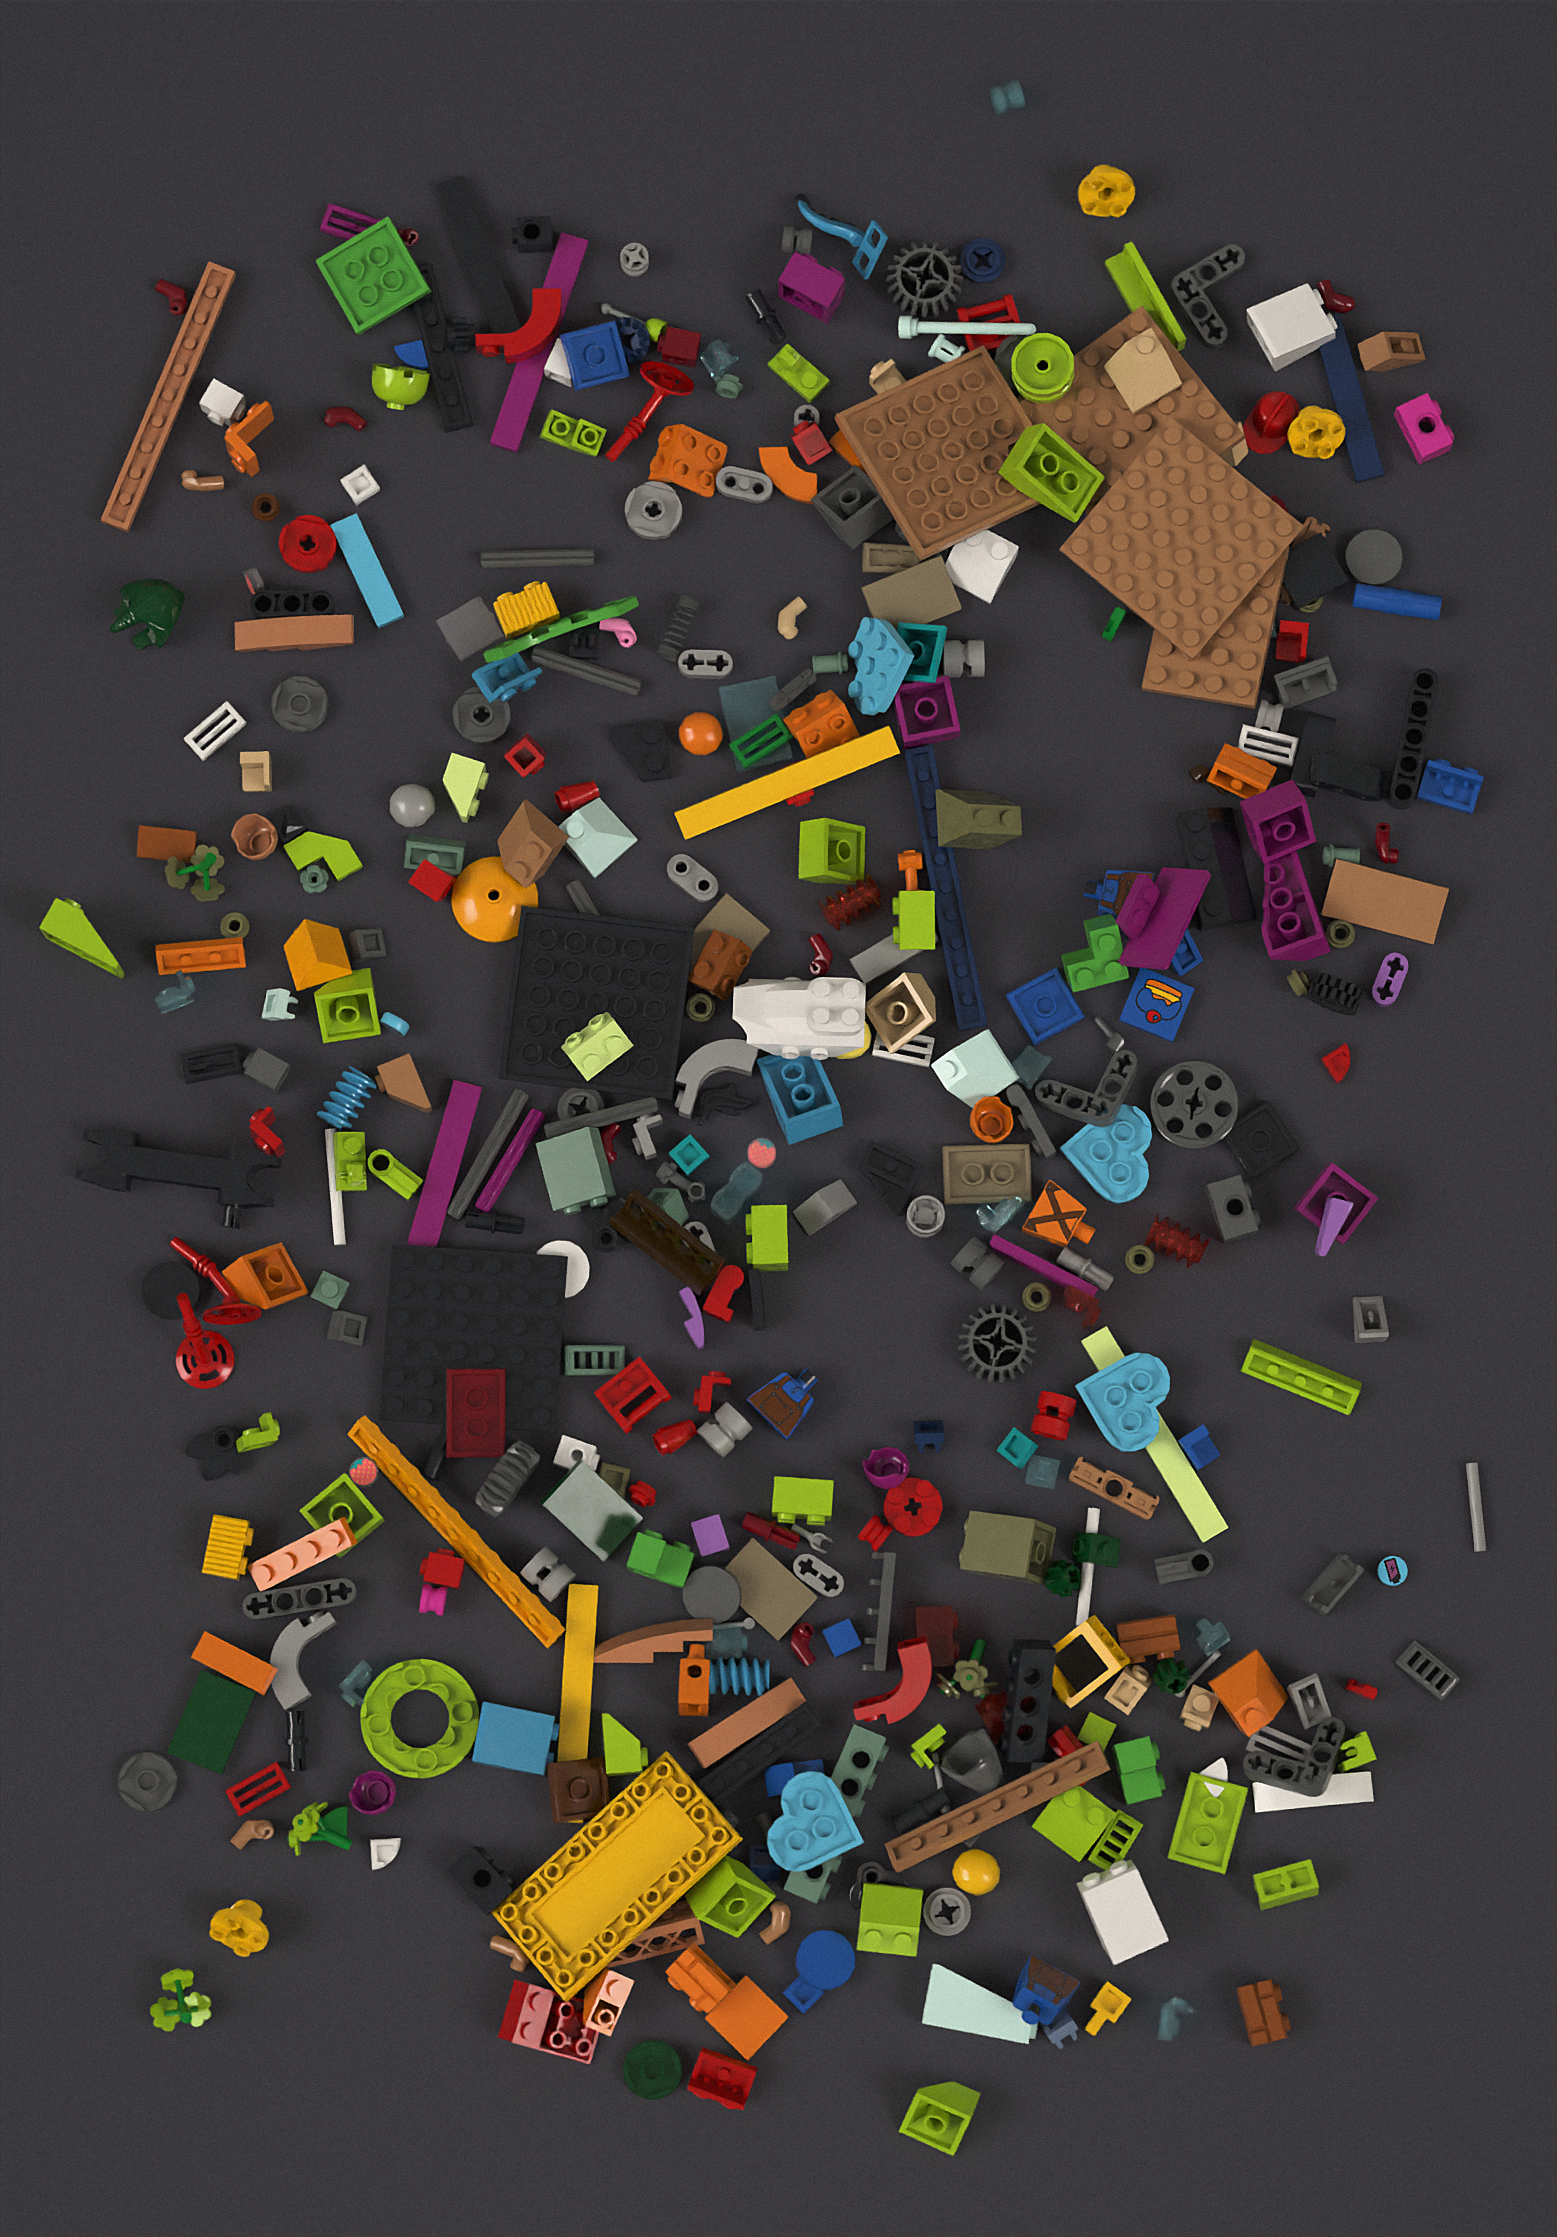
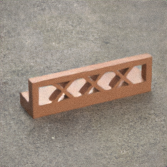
M684 1900L673 1903L631 1942L637 1945L634 1951L627 1953L621 1951L604 1968L607 1969L686 1949L693 1943L697 1946L705 1944L700 1921L697 1919L688 1901ZM695 1927L697 1935L687 1938L679 1936L682 1930ZM662 1936L667 1938L663 1944L654 1945L650 1943L654 1937Z

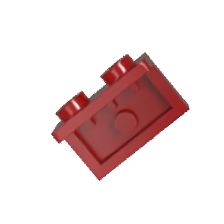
M268 1105L264 1110L259 1108L249 1120L251 1122L249 1130L251 1137L257 1144L256 1148L260 1152L280 1158L285 1153L283 1141L269 1129L276 1119L273 1109Z
M702 2047L687 2090L693 2092L699 2098H709L720 2102L728 2109L743 2110L758 2067Z

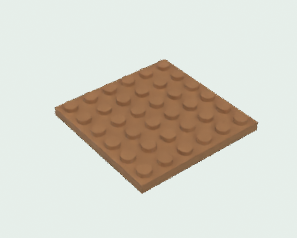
M1142 306L1074 356V380L1070 390L1061 399L1052 403L1037 404L1026 400L1022 395L1017 398L1032 425L1045 423L1105 476L1083 511L1086 516H1088L1170 417L1219 457L1245 439L1242 431ZM1152 328L1172 362L1182 385L1132 414L1106 372L1104 365L1127 341Z
M984 345L848 408L835 416L836 423L920 561L1041 504L1017 490L998 473L1025 428L1033 425Z
M1170 417L1061 546L1059 551L1193 661L1303 530L1304 526Z

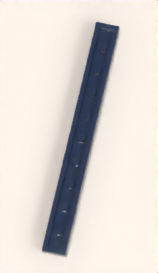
M933 745L904 750L930 889L935 891V914L958 1031L963 1032L984 1028L988 1024L953 847H938L935 790L941 789Z

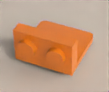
M268 401L253 405L247 412V417L241 423H233L227 429L226 436L224 437L228 454L232 458L231 463L241 474L246 471L251 478L260 471L256 454L247 444L274 420L272 408Z
M684 424L665 426L658 439L659 447L656 456L650 463L651 472L648 480L662 483L673 482L705 498L712 497L716 488V476L722 469L727 446Z
M831 689L817 695L814 700L803 707L794 709L790 715L782 719L789 732L798 740L806 758L860 737L845 704Z

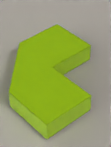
M308 831L283 846L298 872L322 858L325 859L338 882L363 868L351 845L346 840Z

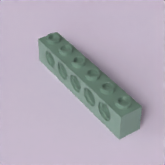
M855 1724L851 1729L831 1776V1780L839 1789L852 1819L853 1816L860 1817L866 1803L861 1797L865 1788L872 1789L878 1775L873 1772L877 1761L883 1763L889 1746L884 1744L886 1741L885 1737ZM864 1752L869 1756L870 1763L866 1768L859 1769L854 1766L852 1758L856 1753ZM848 1779L854 1780L858 1785L857 1793L853 1796L844 1795L841 1791L843 1781ZM837 1855L821 1863L823 1874L818 1879L809 1878L806 1870L800 1872L791 1870L783 1890L814 1904H817L818 1899L825 1900L831 1886L830 1883L826 1882L830 1871L837 1872L843 1856Z

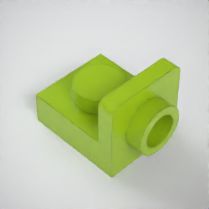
M271 1412L264 1413L259 1418L262 1432L259 1427L242 1432L243 1436L235 1442L238 1453L271 1446L278 1440L280 1435L279 1424L276 1419H273Z
M940 1723L910 1746L914 1751L910 1755L920 1768L926 1766L928 1769H931L935 1766L924 1751L928 1748L932 1753L945 1742L942 1736L947 1732Z

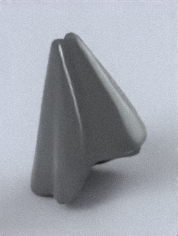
M984 1729L976 1732L970 1730L958 1738L957 1743L948 1747L940 1758L942 1762L940 1769L945 1774L983 1795L1006 1785L998 1754L990 1736Z

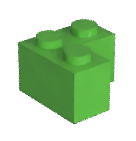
M1112 914L1084 920L1083 923L1089 948L1061 955L1066 980L1073 993L1129 978L1127 966H1121L1118 962L1123 952L1119 928Z
M647 1529L644 1534L638 1532L626 1565L627 1570L683 1589L695 1557V1553L689 1552L691 1547L674 1541L673 1546L668 1545L666 1541L662 1540L661 1534Z
M1147 1736L1111 1747L1126 1805L1162 1796L1161 1790L1166 1789L1162 1772L1156 1773L1155 1769L1157 1765L1156 1760L1160 1759L1156 1741L1151 1742L1150 1737Z

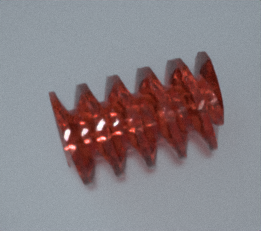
M869 874L865 875L866 883L861 879L855 880L856 889L850 884L845 886L846 895L840 890L836 891V901L831 896L825 897L826 906L819 901L817 902L826 921L838 932L841 931L840 921L850 926L851 915L860 920L861 909L871 914L870 904H874L878 909L881 908L880 899L882 897L880 891Z
M1158 1213L1145 1238L1144 1245L1148 1247L1153 1242H1156L1155 1252L1157 1253L1166 1247L1165 1257L1169 1258L1173 1253H1177V1263L1187 1258L1186 1268L1188 1269L1195 1263L1198 1264L1211 1238L1208 1237L1201 1243L1200 1232H1197L1191 1238L1190 1227H1186L1182 1232H1179L1180 1222L1177 1221L1170 1227L1169 1216L1158 1221Z

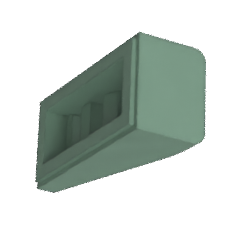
M625 1345L564 1346L562 1348L563 1376L616 1375L625 1368ZM598 1352H602V1369H598ZM609 1352H614V1369H609ZM574 1353H577L578 1369H574ZM585 1353H590V1369H586Z

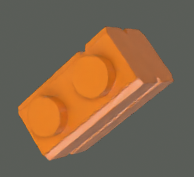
M1225 743L1207 781L1247 799L1268 789L1277 767L1263 759H1258L1243 752L1238 747Z
M695 1943L691 1944L665 1971L669 1976V1983L679 1991L682 1989L690 1997L689 2002L699 2012L704 2010L707 2014L737 1985Z

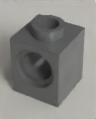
M259 1047L255 1054L250 1052L243 1064V1068L246 1069L244 1074L247 1078L276 1094L291 1070L288 1063Z

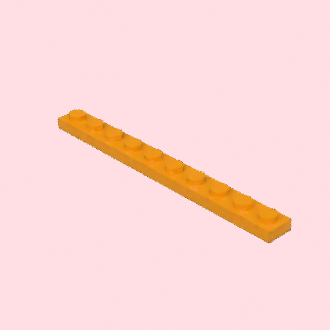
M366 1415L361 1417L347 1435L461 1557L465 1559L547 1649L553 1645L566 1630L561 1625L559 1619L541 1604L539 1598L526 1588L517 1574L512 1572L500 1560L499 1555L483 1542L479 1534L468 1526L460 1517L458 1511L452 1508L440 1496L439 1491L424 1479L419 1470L410 1464L400 1453L398 1447L381 1433L379 1427L371 1422Z

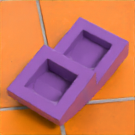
M686 1287L679 1291V1296L693 1318L684 1322V1327L700 1351L704 1349L702 1316L692 1290Z

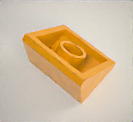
M304 919L283 946L297 991L353 974L339 928Z

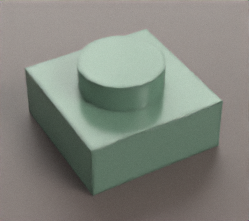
M323 1270L310 1297L338 1311L350 1283Z

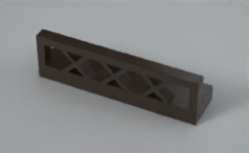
M635 1188L629 1192L624 1206L611 1217L609 1222L613 1228L698 1295L717 1278L725 1259ZM634 1202L640 1205L643 1211L640 1210L637 1206H635ZM658 1221L664 1224L666 1229H664ZM681 1239L684 1240V1241L688 1244L689 1247H687L685 1244H683L682 1241H681ZM704 1257L714 1264L713 1267L705 1261Z

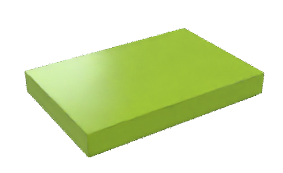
M1190 1772L1167 1858L1225 1874L1248 1788ZM1204 1782L1225 1788L1218 1797H1214Z

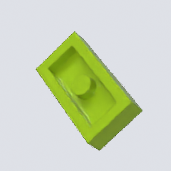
M788 343L768 363V367L809 403L830 382L826 376Z
M365 1132L333 1133L336 1191H366Z

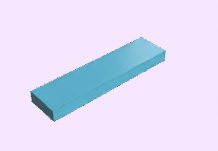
M357 513L331 524L339 546L378 629L404 618L400 605Z

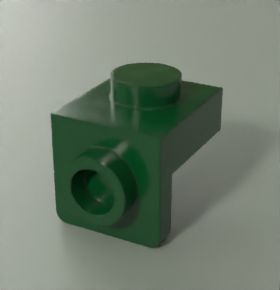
M1076 1533L1072 1544V1562L1117 1568L1121 1539L1096 1533Z

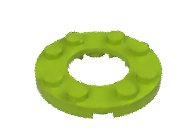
M429 1659L400 1662L383 1671L367 1690L360 1714L363 1738L375 1759L398 1775L420 1779L444 1774L457 1766L473 1747L480 1719L476 1697L467 1681L451 1667ZM414 1690H428L437 1694L446 1703L449 1712V1726L445 1735L436 1744L426 1748H412L402 1743L394 1734L391 1725V1713L397 1700L405 1693Z

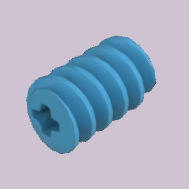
M351 1066L348 1067L352 1073L342 1072V1077L346 1082L337 1081L335 1083L340 1092L330 1091L329 1093L334 1102L324 1101L323 1106L328 1112H317V1116L342 1131V1126L352 1128L353 1125L347 1119L348 1117H359L354 1107L364 1109L365 1105L361 1102L360 1098H371L366 1088H377L373 1080Z
M718 1657L715 1665H712L710 1659V1693L715 1694L717 1687L720 1686L722 1694L726 1695L729 1687L732 1686L734 1695L739 1694L741 1687H744L746 1695H750L753 1687H756L758 1696H762L765 1688H768L769 1691L770 1660L765 1659L763 1666L760 1667L757 1658L753 1659L751 1666H748L746 1658L741 1659L739 1666H736L734 1657H730L727 1666L724 1665L722 1657Z

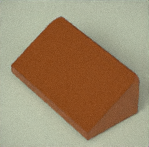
M139 825L137 858L168 861L169 857L175 856L178 861L182 860L184 863H191V857L196 854L198 834L195 831Z

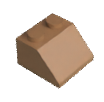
M527 799L522 802L497 840L504 870L525 888L545 874L569 838L565 832Z

